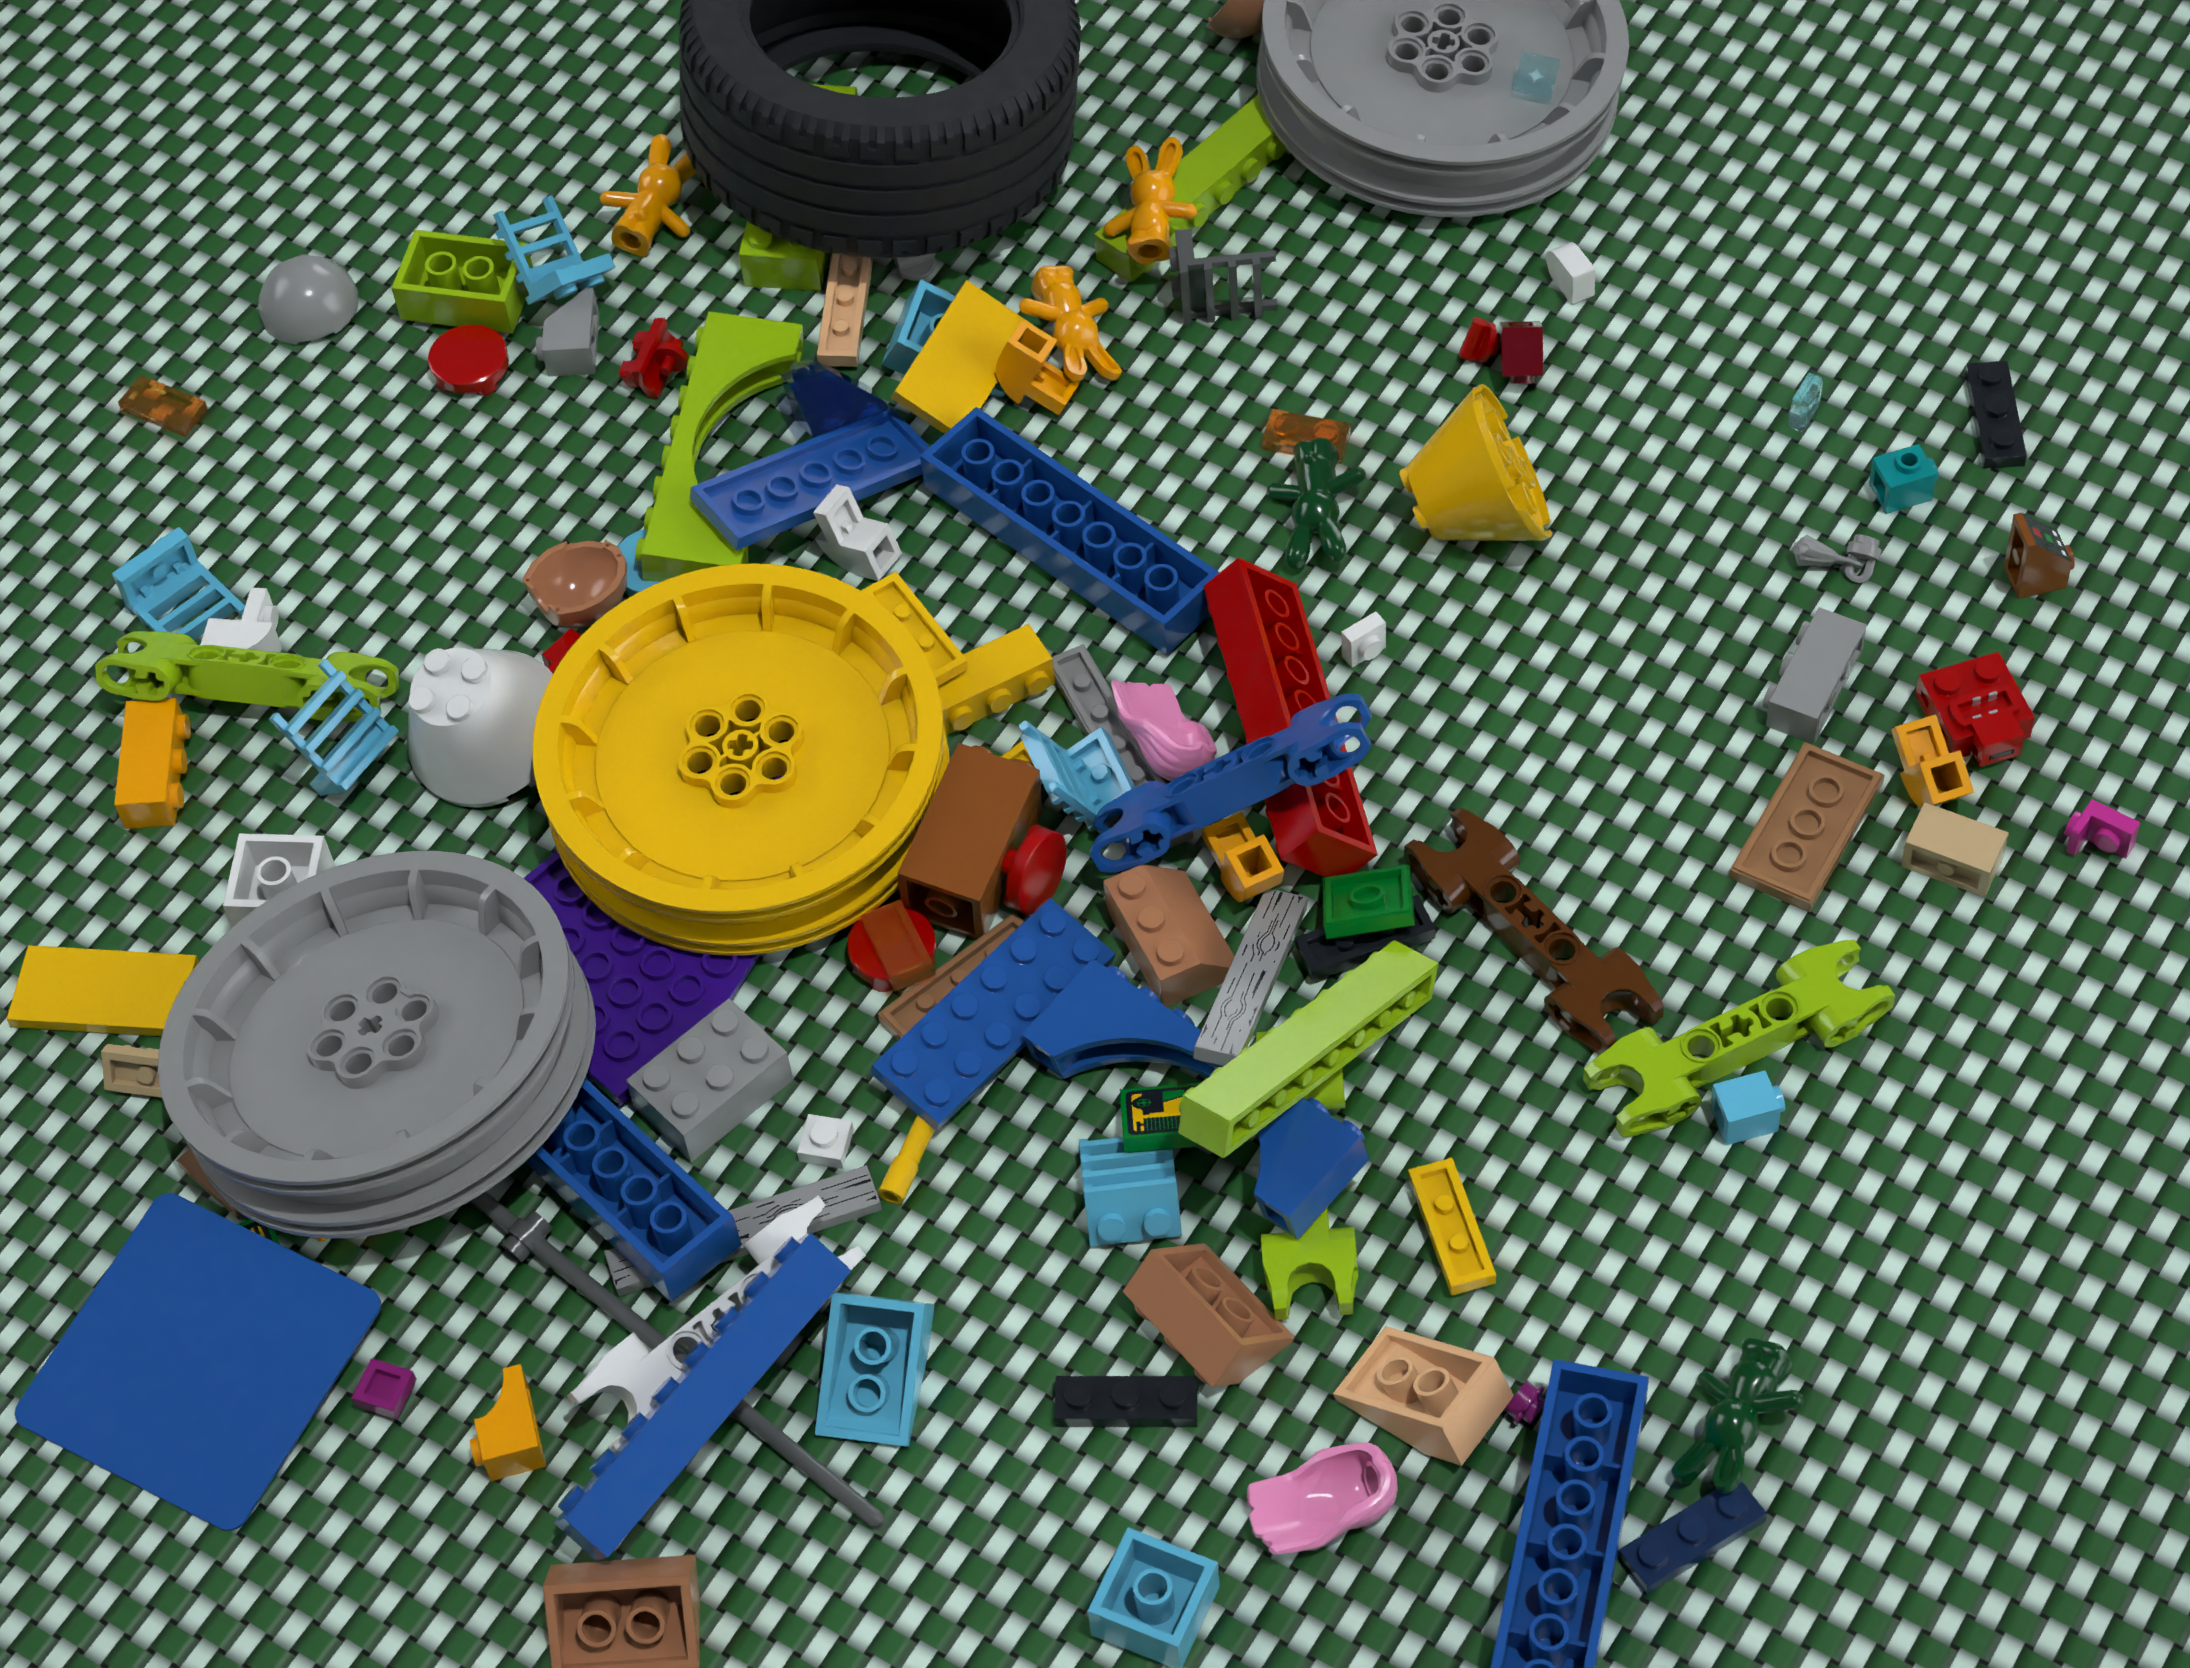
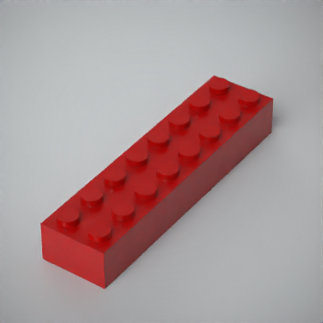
M1238 557L1203 586L1208 601V611L1213 618L1218 636L1217 643L1222 650L1226 664L1227 678L1232 685L1236 699V710L1241 717L1246 734V745L1288 728L1290 720L1297 712L1331 698L1296 583ZM1345 744L1340 747V750L1343 752H1347ZM1352 767L1316 785L1301 786L1293 783L1281 792L1264 799L1266 805L1265 812L1271 822L1277 853L1281 860L1287 863H1292L1318 875L1331 877L1355 873L1378 855Z

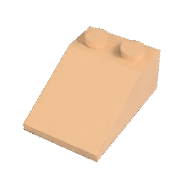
M1388 1326L1383 1328L1333 1393L1338 1402L1422 1453L1461 1466L1514 1397L1494 1357Z

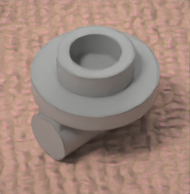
M935 253L894 258L898 274L908 280H921L928 277L935 269Z

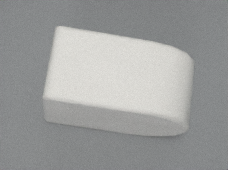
M1570 242L1547 252L1546 263L1549 273L1571 305L1595 295V267L1575 243Z

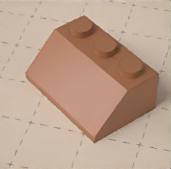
M1142 864L1103 881L1106 910L1152 991L1161 1000L1162 1005L1169 1007L1224 982L1235 956L1185 871Z
M1205 1243L1151 1249L1122 1291L1135 1304L1136 1312L1144 1319L1151 1321L1164 1335L1166 1344L1174 1351L1181 1353L1194 1367L1196 1376L1204 1383L1211 1385L1212 1388L1242 1382L1289 1346L1295 1338Z
M695 1555L550 1566L543 1584L552 1668H699L700 1596Z

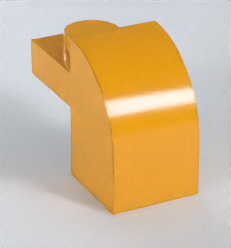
M1024 319L1007 341L997 360L996 374L998 381L1005 393L1017 404H1020L1025 395H1027L1042 406L1060 415L1080 382L1071 381L1065 372L1046 361L1057 339Z
M1936 714L1891 729L1904 771L1900 773L1901 779L1911 799L1918 807L1922 808L1924 802L1934 806L1965 797L1974 792L1961 751L1949 753Z
M1242 811L1202 829L1201 836L1221 870L1220 879L1236 901L1242 902L1282 883L1284 869L1264 834L1255 837Z

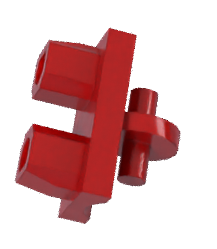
M654 318L649 331L636 333L632 344L637 357L634 361H623L619 369V375L626 386L629 388L641 387L648 399L658 398L671 371H683L689 360L688 354L682 348L683 342L675 338L668 331V322L665 318Z

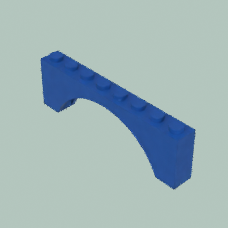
M1093 958L1021 1034L1032 1058L1063 1079L1098 1066L1131 1061L1171 1064L1191 1070L1206 1078H1209L1216 1068L1223 1067L1193 1059L1194 1046L1202 1030L1195 1026L1192 1019L1179 1008L1170 1010L1162 1005L1161 1000L1152 990L1145 986L1138 989L1129 982L1127 976L1114 965L1105 967ZM1309 1097L1307 1100L1304 1098L1300 1099L1258 1132L1260 1167L1254 1195L1262 1215L1298 1240L1370 1160L1363 1142L1365 1137L1360 1129L1348 1120H1343L1340 1123L1331 1117L1327 1108L1313 1097Z

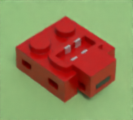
M1999 651L1918 675L1915 696L1926 717L1936 714L1949 753L1960 750L1962 757L1970 756L1972 751L1980 767L2021 755L2024 739L2031 738L2035 717Z

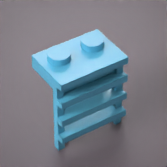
M552 195L542 199L548 212L546 214L511 225L503 210L493 215L500 229L495 234L498 240L504 238L509 252L505 254L508 261L514 260L519 270V274L515 277L518 283H525L530 294L525 298L528 305L554 296L556 300L562 299L577 292L578 288L581 287L582 290L594 288L605 282L602 275L616 268L610 253L582 261ZM549 223H553L558 235L521 247L514 235ZM563 244L568 255L567 257L533 268L529 267L524 257Z
M180 527L158 539L155 544L132 560L125 562L112 573L126 608L131 613L134 612L139 617L140 622L145 627L148 626L153 632L174 631L221 597L223 599L176 633L188 635L195 640L204 634L209 618L225 619L235 611L241 616L244 612L245 605L198 561L189 536ZM205 584H208V586H207L206 588H204L203 590H201L200 592H198L196 595H194L193 597H191L190 599H188L186 602H184V603L181 604L179 607H177L176 609H174L173 611H171L169 614H167L166 616H164L162 619H160L159 621L156 620L158 617H160L161 615H163L164 613H166L168 610H170L171 608H173L175 605H177L178 603H180L181 601H183L185 598H187L188 596H190L191 594H193L195 591H197L198 589H200L202 586H204Z
M323 659L317 666L329 678L288 723L278 712L269 718L276 728L319 771L318 775L310 782V785L320 796L333 793L343 794L356 783L361 773L383 752L385 746L399 732L394 725L390 726L380 716L382 712L377 707L372 708L363 698L365 694L360 689H354L345 679L347 675L342 670L337 671L327 659ZM338 687L346 697L305 741L297 731ZM356 706L363 713V716L329 754L322 759L315 752V749L349 711Z
M1025 720L1019 724L1023 732L1020 737L1035 768L1040 770V779L1051 802L1055 805L1060 803L1067 814L1073 812L1075 819L1079 823L1085 821L1088 829L1092 832L1096 830L1093 824L1098 811L1110 801L1135 788L1110 734L1102 727L1065 750ZM1112 814L1106 817V819L1104 820L1105 823L1118 814Z
M1123 1137L1088 1141V1139L1079 1140L1090 1246L1182 1236L1172 1149L1127 1153L1124 1152Z

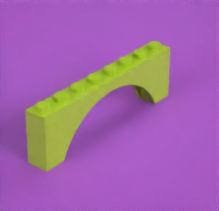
M708 311L704 327L698 326L695 336V350H697L696 356H690L687 364V379L689 383L688 386L682 385L679 392L678 408L681 409L680 415H673L671 420L670 439H673L671 446L665 445L662 453L661 467L664 470L663 476H656L654 481L653 500L656 501L654 507L648 506L645 513L644 530L647 531L646 537L639 538L636 546L635 561L642 564L643 580L662 582L669 578L700 569L749 563L748 546L736 550L690 500L691 487L698 484L694 472L696 460L709 432L733 407L767 388L796 381L803 355V324Z

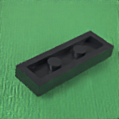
M2008 361L1966 363L1965 378L1983 469L2025 466L2027 454Z
M1419 895L1413 896L1414 926L1331 939L1326 938L1323 927L1295 937V947L1311 981L1363 964L1373 952H1379L1394 940L1407 947H1412L1435 939L1436 929Z
M1056 1376L1055 1427H1198V1377Z

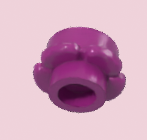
M1527 1380L1508 1403L1504 1411L1515 1419L1513 1421L1515 1425L1519 1424L1522 1419L1531 1424L1543 1410L1545 1400L1541 1395L1545 1388L1542 1385L1537 1388Z

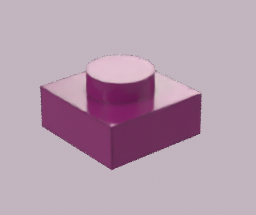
M371 1358L351 1399L355 1407L398 1419L417 1378L412 1370Z

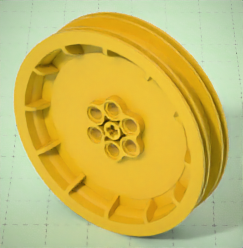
M755 563L716 566L669 578L629 597L598 619L573 644L553 673L540 702L532 746L535 781L557 851L570 876L591 902L617 923L647 939L680 950L726 956L777 952L820 940L855 923L887 900L899 888L897 873L950 762L949 748L943 724L942 704L935 675L922 648L905 625L881 603L859 589L838 579L802 568ZM708 734H714V735L709 736V737H704V736H706V735H708ZM781 740H788L787 742L778 743ZM702 770H708V771H706L705 773H700V774L697 773V772L702 771ZM776 776H782L781 778L776 780L771 779ZM741 791V793L737 795H730L733 792Z

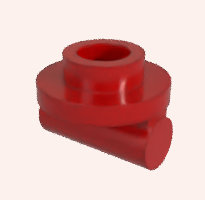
M1474 317L1458 353L1459 356L1466 360L1474 359L1479 362H1486L1490 356H1495L1501 339L1500 333L1496 332V325L1482 318Z

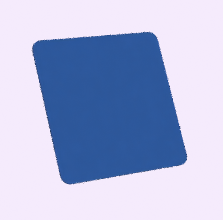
M166 1193L153 1201L15 1408V1419L21 1427L220 1530L234 1531L243 1526L362 1341L380 1312L381 1300L374 1290L177 1194Z

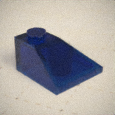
M799 361L789 367L790 371L780 374L794 419L813 438L889 410L887 403L868 385L819 361Z

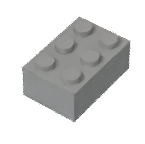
M728 998L626 1079V1083L634 1108L692 1163L794 1079L787 1052Z

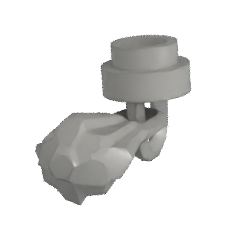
M1856 534L1854 541H1849L1846 550L1848 557L1838 555L1836 551L1813 537L1805 535L1798 542L1794 543L1792 553L1795 555L1798 566L1845 565L1846 577L1851 582L1863 583L1867 582L1872 576L1875 562L1879 561L1882 550L1878 548L1880 542L1878 539ZM1856 558L1867 561L1864 572L1860 576L1855 575L1853 571L1854 568L1862 567V563L1856 560Z

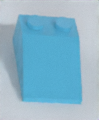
M920 280L903 306L882 365L905 375L955 296ZM997 381L989 395L1003 397L1006 394L999 381Z
M844 1292L832 1293L815 1435L909 1446L929 1352L935 1304Z

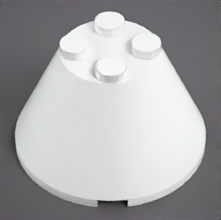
M437 648L431 650L426 655L424 663L413 678L409 696L407 749L412 768L420 781L440 799L464 807L498 805L509 801L508 796L518 792L525 786L529 785L532 788L536 784L532 750L536 716L553 673L537 659L517 651L475 648H450L446 650Z

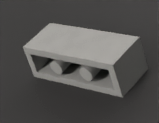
M1818 607L1811 622H1803L1797 635L1796 645L1798 647L1795 653L1787 652L1780 668L1779 676L1782 677L1778 685L1771 683L1765 694L1762 706L1768 709L1766 727L1815 744L1863 651L1867 624Z

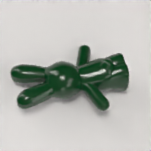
M1327 438L1300 441L1293 449L1297 486L1272 483L1267 487V495L1270 498L1294 502L1291 516L1295 527L1285 549V559L1293 569L1301 568L1306 563L1309 557L1312 537L1316 534H1319L1323 550L1332 561H1340L1346 555V544L1336 523L1339 516V506L1334 496L1363 482L1366 478V472L1362 467H1354L1336 477L1335 468L1339 463V453L1335 445Z
M1755 1338L1744 1339L1740 1360L1730 1373L1729 1385L1709 1371L1701 1372L1697 1376L1698 1386L1718 1402L1709 1409L1705 1417L1702 1435L1672 1467L1671 1473L1676 1482L1687 1484L1695 1480L1715 1456L1719 1454L1712 1474L1717 1491L1728 1494L1737 1488L1741 1482L1745 1452L1753 1447L1759 1435L1758 1414L1797 1409L1803 1403V1396L1797 1390L1777 1392L1778 1388L1788 1379L1793 1371L1791 1358L1783 1346Z

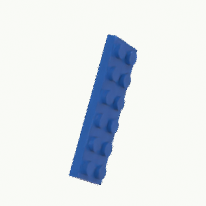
M890 407L691 487L690 500L736 550H739L815 519L816 517L813 512L837 484L849 487L855 501H859L922 475L920 455L929 446Z
M1049 898L872 1065L870 1074L937 1132L1026 1046L1021 1034L1093 958L1105 967H1108L1114 961L1116 953Z

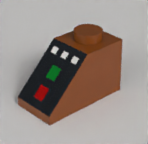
M2022 512L2013 514L2004 569L2017 598L2021 599L2067 588L2070 570H2073L2075 567L2071 547L2063 544L2057 529Z

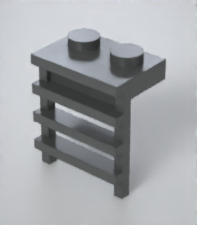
M1191 229L1175 230L1176 247L1169 248L1171 272L1178 271V274L1170 275L1172 297L1181 299L1184 326L1192 325L1191 319L1207 317V323H1214L1215 316L1231 315V321L1239 320V314L1254 312L1255 318H1262L1263 311L1278 310L1277 299L1262 300L1261 263L1276 262L1275 250L1195 259ZM1251 264L1253 301L1238 303L1237 266ZM1228 267L1229 304L1214 305L1212 268Z

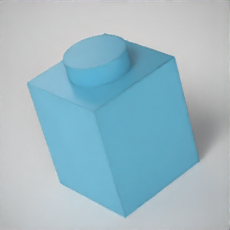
M1764 1070L1713 1084L1710 1108L1725 1145H1730L1778 1132L1780 1115L1782 1112H1785V1101L1779 1086L1771 1085L1768 1075Z

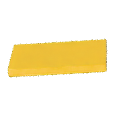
M966 280L890 398L945 434L975 407L979 409L982 407L998 381L996 374L997 360L1007 341L1024 318Z
M28 945L7 1015V1021L10 1027L162 1036L172 1005L183 984L199 963L197 955Z

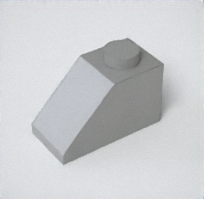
M585 288L544 320L543 337L536 338V353L538 361L545 362L548 377L596 373L599 310L593 288Z

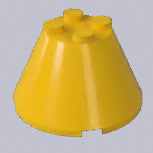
M1484 384L1474 387L1408 463L1407 467L1399 471L1405 488L1409 493H1414L1418 505L1413 506L1415 518L1423 530L1429 529L1434 540L1543 541L1550 538L1552 532L1551 530L1544 531V525L1550 523L1551 518L1540 483L1520 437L1511 439L1504 423V419L1508 418L1506 411L1494 393Z

